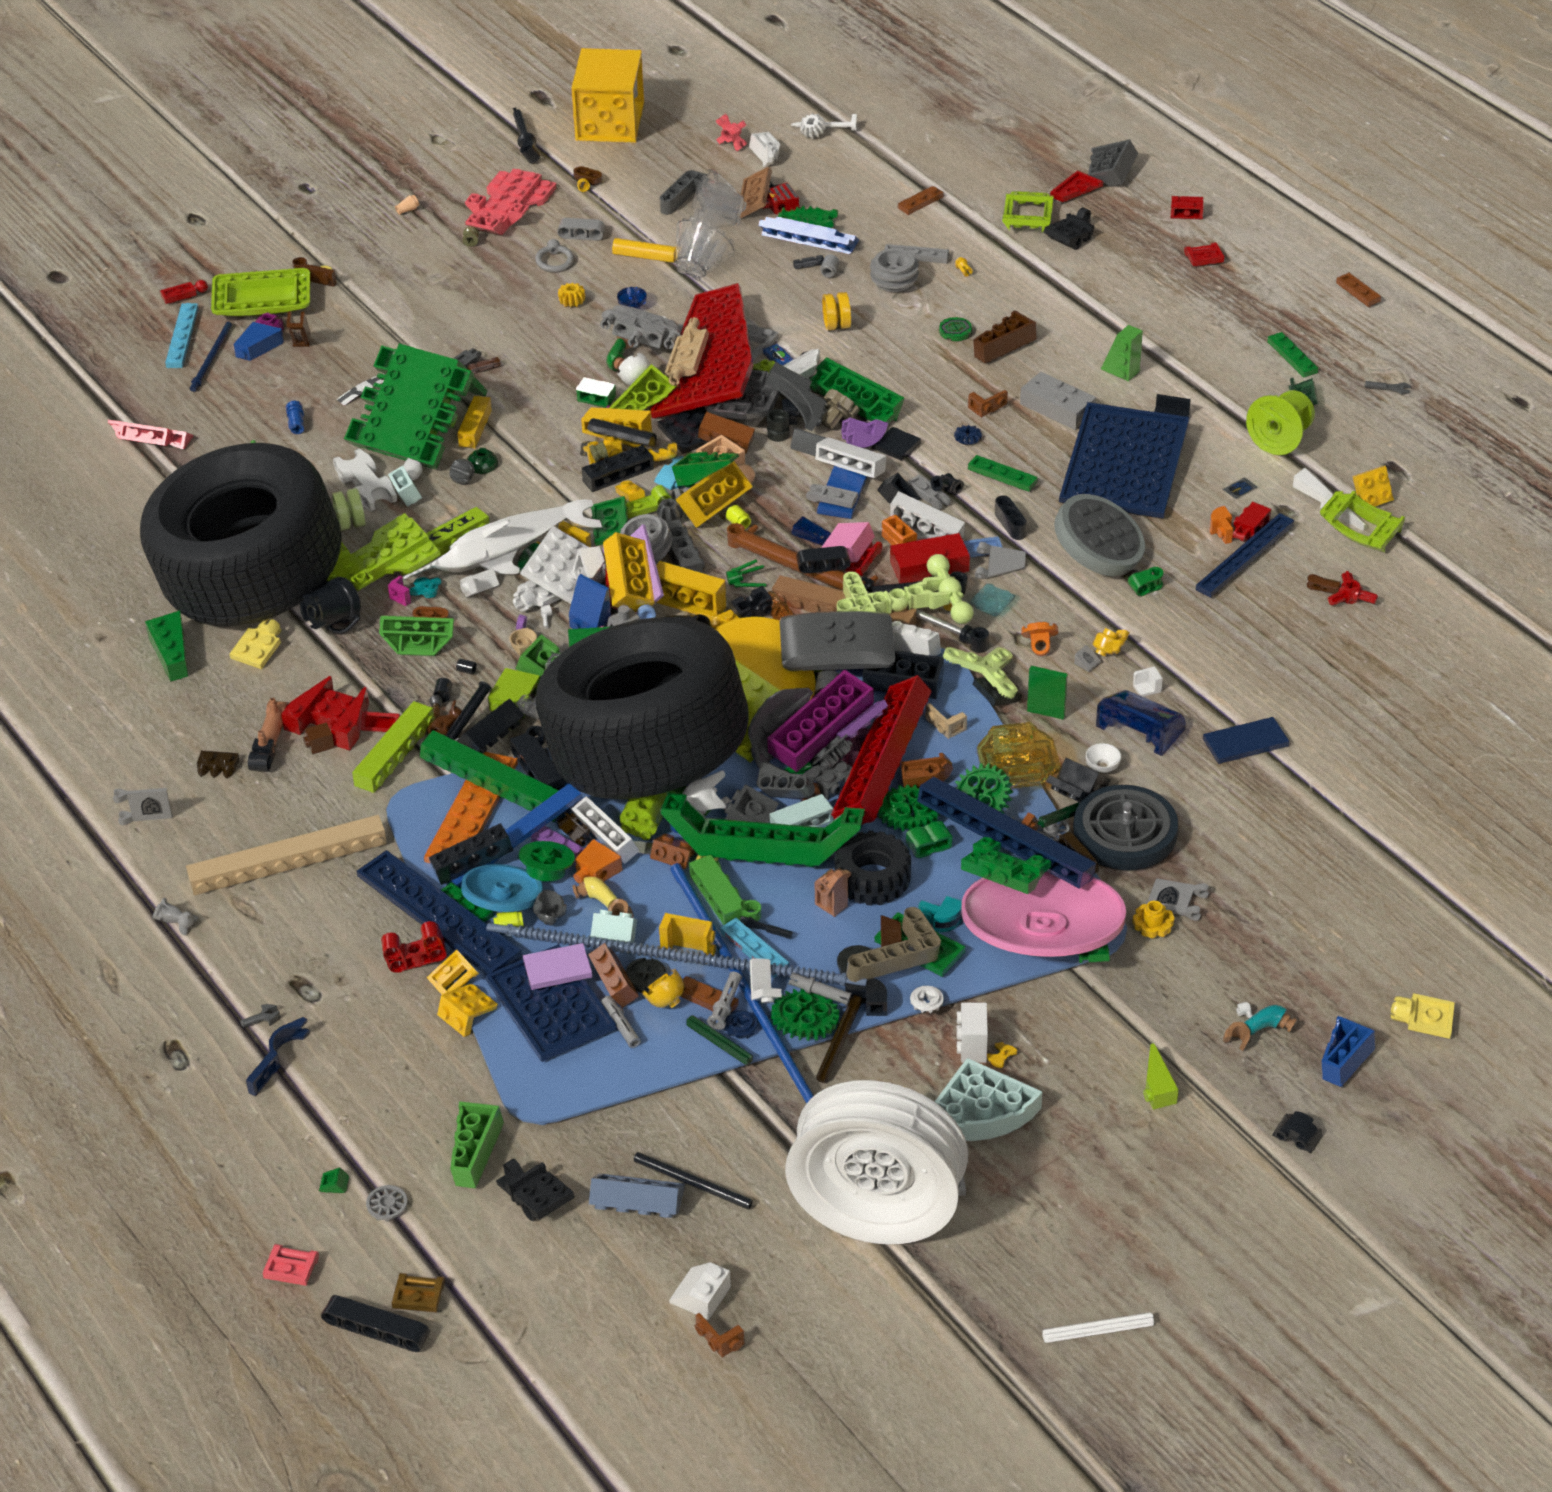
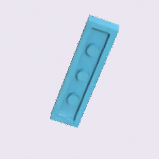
M737 918L720 927L721 934L750 959H769L771 965L776 963L777 966L782 964L784 967L787 964L789 967V962ZM777 973L775 975L771 974L773 978L778 976Z

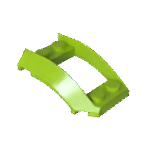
M1013 191L1011 194L1006 193L1002 222L1009 231L1011 225L1017 228L1023 226L1039 228L1041 226L1043 232L1045 227L1050 225L1053 196L1043 192ZM1014 201L1020 204L1033 202V204L1037 205L1043 202L1045 203L1043 216L1012 215Z
M1336 491L1320 510V515L1346 538L1364 547L1384 553L1386 545L1397 532L1401 533L1405 521L1404 516L1400 518L1394 517L1392 513L1365 502L1356 495V491H1352L1350 494ZM1347 507L1361 518L1377 526L1370 536L1360 534L1338 520Z

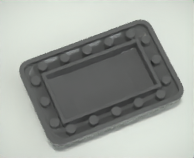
M825 611L787 615L780 619L782 666L788 671L888 668L895 664L892 618L888 613L874 611Z

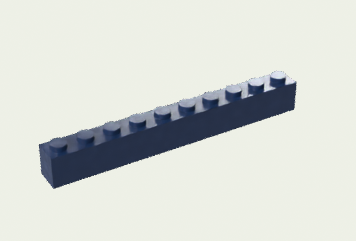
M932 777L920 785L917 802L982 837H990L1000 842L1002 848L1025 860L1033 855H1039L1050 860L1051 868L1047 872L1078 889L1093 880L1096 863L936 777Z

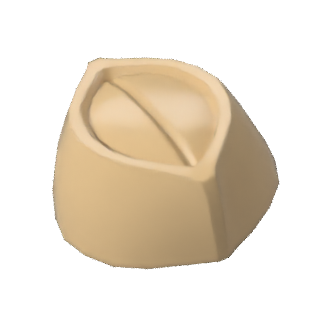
M529 628L515 630L509 637L511 646L519 656L537 639L536 633Z

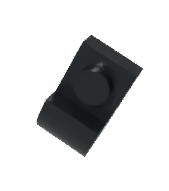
M875 978L868 979L866 986L845 983L846 992L852 993L851 996L861 997L862 1003H866V1016H887V989L881 981Z

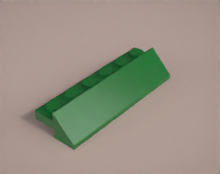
M827 357L816 367L817 373L810 379L812 382L809 388L812 391L825 397L829 390H837L855 403L852 408L855 405L859 407L858 415L869 421L877 419L888 424L892 420L897 421L904 402L903 396Z

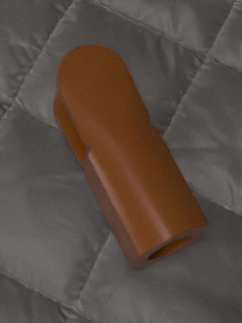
M1310 574L1307 577V588L1310 590L1332 594L1339 592L1340 581L1323 578L1315 574Z

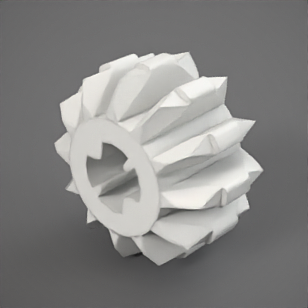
M812 113L811 115H806V118H802V122L799 123L801 133L806 138L810 137L812 140L816 136L819 138V134H823V130L826 129L824 118L819 114L815 115Z

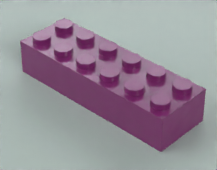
M843 670L767 738L768 753L798 772L837 737V732L874 703L873 688L848 671Z

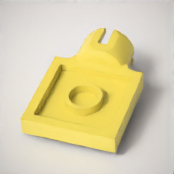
M269 618L261 621L255 629L248 628L230 652V658L263 669L281 644L280 638H277L281 632L280 624L274 619L270 620Z
M1413 993L1412 998L1395 996L1394 1001L1396 1002H1393L1391 1007L1392 1014H1390L1392 1020L1407 1023L1408 1030L1450 1039L1455 1002Z

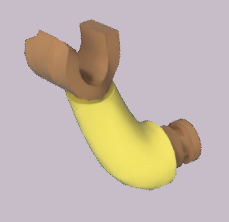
M589 876L585 877L584 882L579 883V886H576V884L572 885L576 899H579L581 895L583 897L589 895L590 899L595 898L604 904L608 911H612V915L619 916L620 912L632 914V918H634V913L627 902L623 899H618L601 879Z

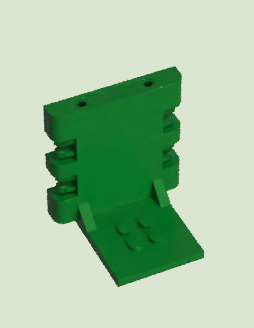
M400 343L397 349L381 345L373 367L384 373L377 374L378 379L384 380L383 384L374 383L373 387L375 389L364 387L360 398L368 403L365 404L364 409L371 411L370 416L361 414L360 418L365 421L352 418L344 440L356 447L406 461L410 458L418 461L424 467L437 470L445 447L440 444L445 439L437 436L438 432L447 433L448 428H454L458 415L455 413L457 407L450 404V401L460 402L461 397L457 395L466 396L468 392L486 397L488 390L474 377L475 374L468 370L459 360Z

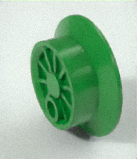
M551 841L531 842L524 845L519 851V859L526 865V873L540 881H556L561 879L565 875L566 869L572 866L575 861V855L571 849Z

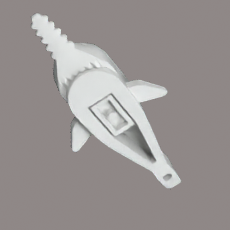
M587 499L572 501L561 507L510 516L464 534L451 545L448 553L430 564L405 575L403 579L405 580L431 568L461 573L482 567L486 570L494 569V572L498 574L516 575L520 571L512 563L516 552L546 534L552 526L555 527L564 520L571 525L584 529H601L602 525L600 520L585 518L582 515L583 511L593 506L592 500Z

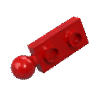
M198 280L195 285L187 282L160 290V294L165 304L174 303L196 296V291L200 293L207 291L208 284L205 280Z

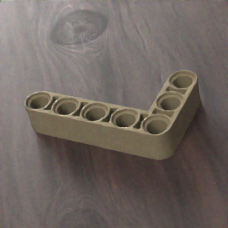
M908 907L904 910L902 929L909 940L851 955L848 958L846 976L850 981L857 982L862 979L868 980L933 962L938 959L941 940L922 911L916 907Z

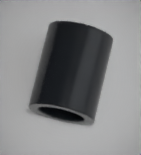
M461 658L457 661V671L472 675L476 672V662Z

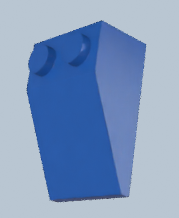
M580 574L569 610L570 627L572 629L607 627L608 618L611 616L609 588Z

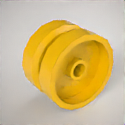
M838 292L836 299L832 293L823 294L822 311L826 330H835L837 324H839L841 329L850 328L851 309L847 292Z

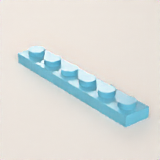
M198 303L181 304L165 361L166 368H183L199 309Z

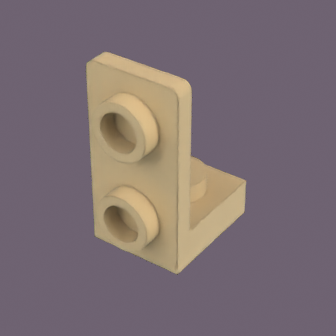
M930 703L926 704V720L932 723L948 739L967 730V716L963 712L946 719Z

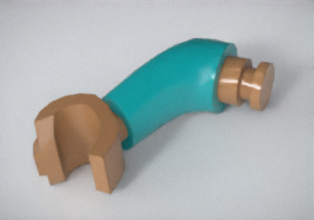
M1270 1005L1255 1013L1244 1023H1232L1224 1033L1223 1042L1227 1043L1231 1037H1237L1242 1040L1239 1049L1244 1051L1250 1036L1266 1027L1276 1029L1277 1026L1281 1028L1286 1027L1288 1028L1287 1031L1290 1032L1297 1019H1291V1015L1286 1013L1287 1009L1283 1006Z

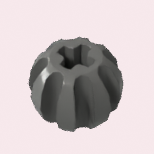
M456 459L450 468V478L458 484H468L474 475V465L467 459Z
M672 498L664 499L658 505L657 515L666 522L681 519L683 509L676 500Z

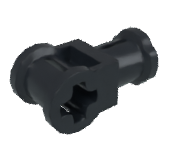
M951 473L941 476L936 475L930 481L931 488L934 491L945 490L955 495L959 494L964 486V482L960 479H955Z

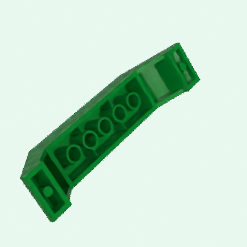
M667 793L661 808V814L699 856L706 857L711 855L713 858H725L726 860L742 859L747 862L764 861L768 864L779 862L786 865L803 864L807 867H814L824 862L860 830L865 809L845 807L843 814L826 827L706 818L687 800V795Z

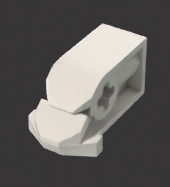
M770 132L751 134L749 148L763 162V167H768L778 160L780 143Z

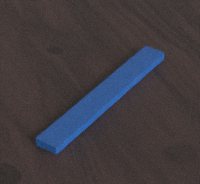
M569 783L507 828L505 831L509 836L512 848L514 849L582 799V794ZM497 858V859H495V860H493V861H491V862H489V863H487V864H485V865H491V864L495 863L497 860H499L500 858ZM464 875L450 882L461 888Z

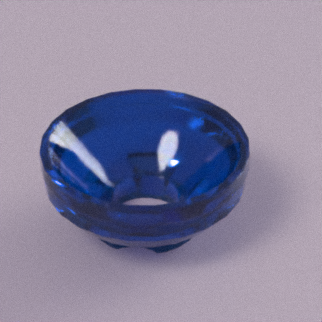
M626 287L618 292L617 300L620 305L639 309L646 303L647 293L639 287Z

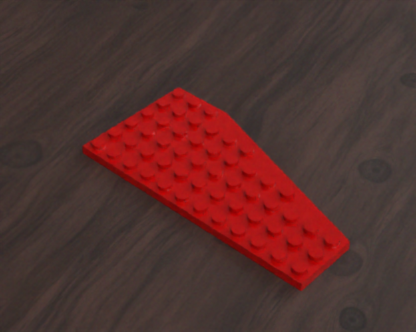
M739 283L695 294L680 335H683L690 318L692 320L693 317L698 318L700 324L697 329H707L709 332L703 355L696 374L681 377L677 387L665 399L652 406V419L662 418L670 414H678L686 410H694L702 406L706 407L718 402L723 403L726 400L738 399L743 396L754 364Z

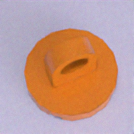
M1047 622L1030 623L1027 625V628L1025 626L1021 628L1022 636L1031 639L1032 650L1038 656H1045L1049 653L1051 647L1050 637L1057 635L1059 632L1057 624L1053 623V626H1049ZM1039 642L1046 644V648L1042 651L1036 649V645Z

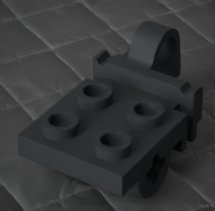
M1082 207L1078 210L1077 215L1068 213L1066 219L1046 226L1044 233L1049 238L1077 250L1083 241L1091 240V235H1093L1095 225L1090 223L1091 211Z
M511 1159L503 1164L505 1175L496 1180L497 1185L511 1196L512 1201L516 1202L517 1206L521 1205L524 1214L531 1221L542 1219L575 1198L573 1191L551 1172H547L543 1162L524 1173L517 1160Z

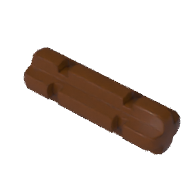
M494 357L491 360L487 359L477 362L476 365L475 363L469 364L468 370L475 374L477 371L482 372L492 369L493 366L494 368L501 365L500 359Z

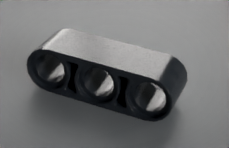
M1005 495L998 496L995 499L996 518L1011 538L1015 540L1024 539L1026 537L1027 520L1011 498Z
M844 546L804 549L796 555L799 571L805 574L845 570L851 564L848 549Z

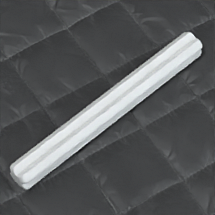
M1149 1312L1049 1328L1042 1331V1337L1044 1342L1048 1343L1154 1325V1317Z

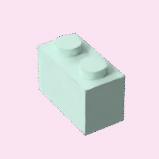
M403 465L388 474L407 507L422 498Z
M600 910V914H593L591 937L596 936L597 938L602 937V939L608 938V940L614 939V941H630L634 943L637 919L632 918V914L620 912V916H614L612 911Z

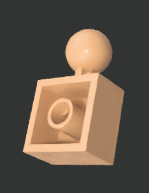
M723 435L696 449V452H707L708 455L713 452H718V455L722 453H738L739 457L734 461L749 482L753 483L755 472L751 466L745 464V450Z

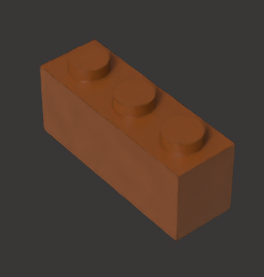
M706 412L699 427L698 438L712 441L718 436L723 435L744 449L745 454H747L753 441L755 428Z
M606 943L588 954L610 996L622 1008L639 997L619 958Z

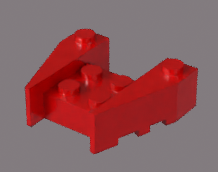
M328 676L295 698L281 713L284 730L301 735L310 723L319 725L327 722L332 733L334 746L350 751L360 738L362 712H367L368 710L367 687H364L356 697L334 691L332 677Z

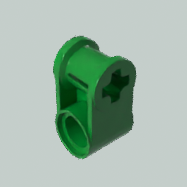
M1151 567L1132 574L1127 582L1136 595L1141 597L1162 589L1163 582L1161 579L1164 571L1160 567Z

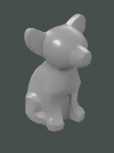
M165 897L157 905L152 916L153 920L178 923L179 931L184 936L187 935L188 928L199 919L198 916L188 911L181 912L178 907L169 904Z

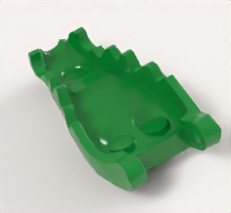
M803 205L802 208L796 207L795 210L791 209V211H786L783 207L778 217L832 228L835 224L832 219L836 218L839 212L836 209L828 211L819 207L813 208L812 206L806 209Z

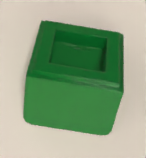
M340 1167L323 1173L319 1191L325 1193H346L349 1175Z

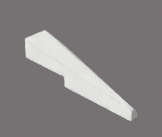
M1306 468L1294 476L1293 487L1321 502L1320 508H1323L1334 494L1314 473ZM1349 507L1339 517L1362 531L1367 529V525Z

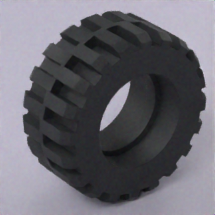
M874 830L868 831V833L859 832L836 850L835 870L840 868L851 872V876L848 878V899H854L856 903H866V905L870 906L872 904L883 905L884 902L890 903L894 901L895 897L899 898L909 887L911 880V855L909 854L908 847L892 834L887 835L882 831L877 833ZM866 865H880L885 867V869L879 871H866L861 869L860 867Z

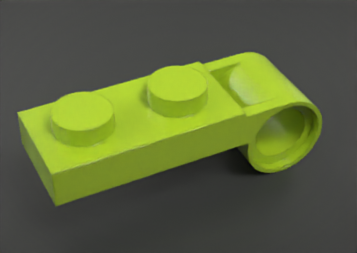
M657 485L652 489L651 495L631 502L627 501L628 519L657 511L658 505L664 499L672 497L663 485Z

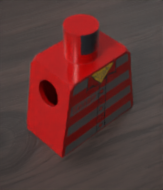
M787 182L768 190L766 205L762 209L770 208L776 215L782 211L783 207L786 211L795 210L796 207H799V197Z

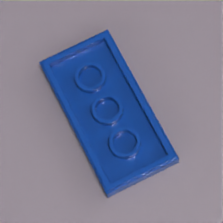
M834 466L827 486L858 492V498L852 508L820 501L817 514L851 519L868 476Z

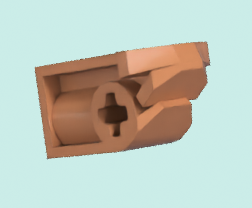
M840 868L836 870L830 869L815 881V905L833 917L843 911L848 906V878L851 876V872Z

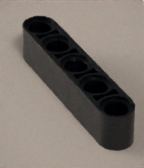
M332 1295L321 1313L322 1320L329 1325L412 1352H419L430 1334L429 1327L422 1322L339 1295Z

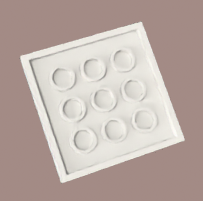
M552 526L520 574L571 604L577 583L572 571L579 549L589 547ZM605 564L603 565L602 575H600L598 583L600 584L606 577Z

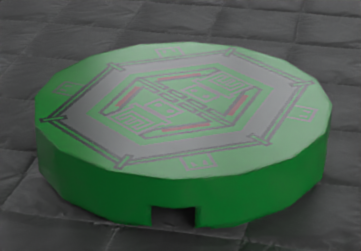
M950 317L940 323L939 333L946 340L949 338L954 342L963 341L972 333V325L964 318Z

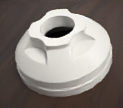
M1105 743L1095 744L1086 751V763L1096 772L1108 773L1119 766L1121 753L1113 745ZM1106 763L1108 766L1100 767L1097 764Z

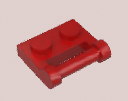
M1216 242L1198 247H1184L1185 256H1188L1192 266L1224 262V255Z

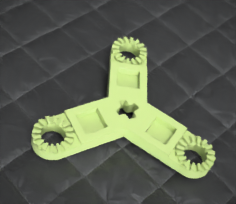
M952 647L945 649L943 657L946 661L949 660V663L960 664L961 667L982 673L991 685L997 688L999 694L1005 695L1004 697L1007 696L1008 698L1015 697L1018 690L1017 687L1006 676L1005 672L1001 670L1013 657L1010 651L997 647L985 657H980L973 652H965Z

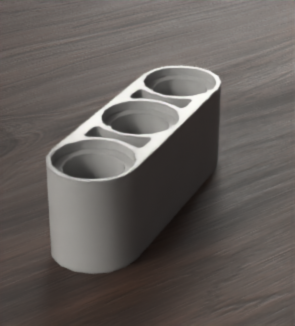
M563 218L560 221L557 233L563 239L597 241L603 237L605 223L596 219Z

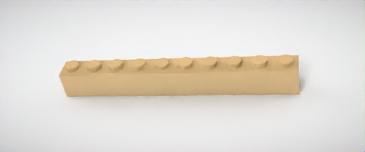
M379 815L186 865L193 894L198 895L387 844L386 835Z

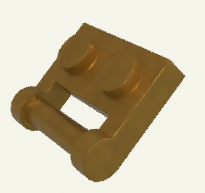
M399 1273L392 1299V1308L437 1313L441 1293L445 1285V1277L425 1278L407 1276V1273Z

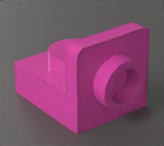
M398 576L388 584L389 598L407 606L411 603L409 588L404 586L403 577Z

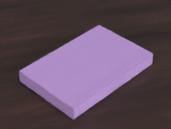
M583 943L523 955L531 990L592 978V971Z

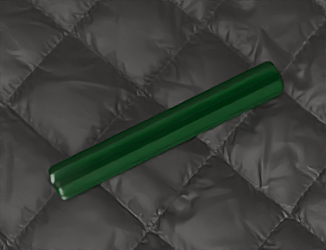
M1077 802L1040 816L1037 822L1038 826L1041 825L1042 828L1075 816L1076 809L1080 803Z
M694 1015L687 1018L686 1025L743 1064L749 1065L753 1061L751 1053Z

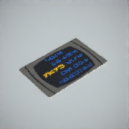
M1244 477L1222 490L1237 499L1258 488V486Z

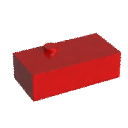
M960 533L890 545V563L899 583L917 582L929 577L931 574L928 572L927 562L935 554H942L949 560V575L956 571L969 572L970 554Z

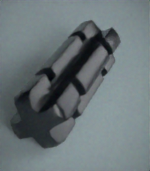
M818 255L816 258L812 256L802 258L801 260L796 259L793 260L794 269H801V267L806 268L816 266V264L822 265L824 257L823 255Z

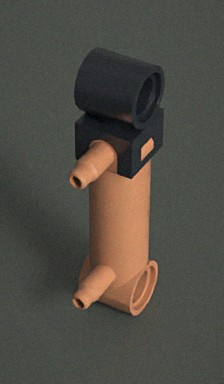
M271 698L268 701L264 723L261 730L258 731V738L254 739L252 751L248 756V769L250 771H270L271 764L276 755L275 746L283 726L281 713L289 705V702L276 701L275 698Z

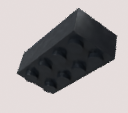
M895 651V664L893 666L863 669V682L872 687L873 690L887 692L889 686L918 675L931 690L929 698L937 699L944 676V657Z

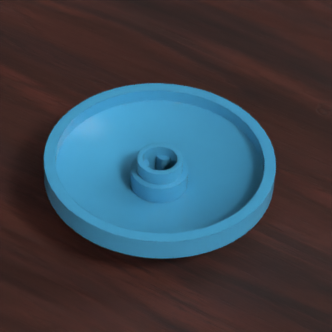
M491 864L469 870L462 878L461 891L468 901L481 908L499 912H515L534 906L538 894L542 892V883L540 880L530 877L525 869L510 865Z

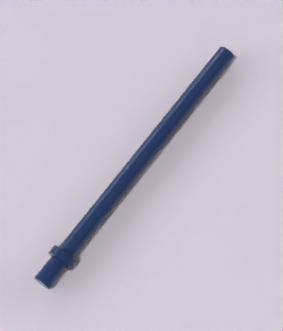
M231 322L225 323L199 372L192 379L190 391L195 392L198 386H201L206 371L232 326Z

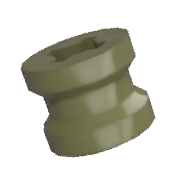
M468 226L464 229L462 241L466 246L473 247L478 243V229L473 226Z
M603 441L599 442L598 445L589 446L595 462L599 461L600 458H608Z

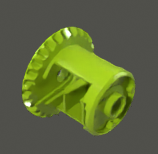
M1296 390L1286 391L1279 397L1277 395L1272 396L1271 394L1268 396L1264 395L1255 400L1248 409L1246 416L1247 430L1253 442L1263 451L1273 455H1285L1292 452L1301 443L1303 431L1309 428L1314 421L1315 411L1310 399L1302 392Z

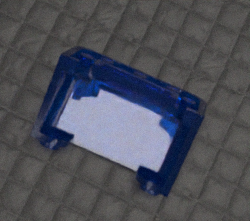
M1121 690L1106 696L1097 705L1096 727L1105 730L1108 724L1113 727L1119 722L1146 734V742H1152L1155 746L1154 753L1163 756L1185 730L1186 721L1181 713L1129 690Z

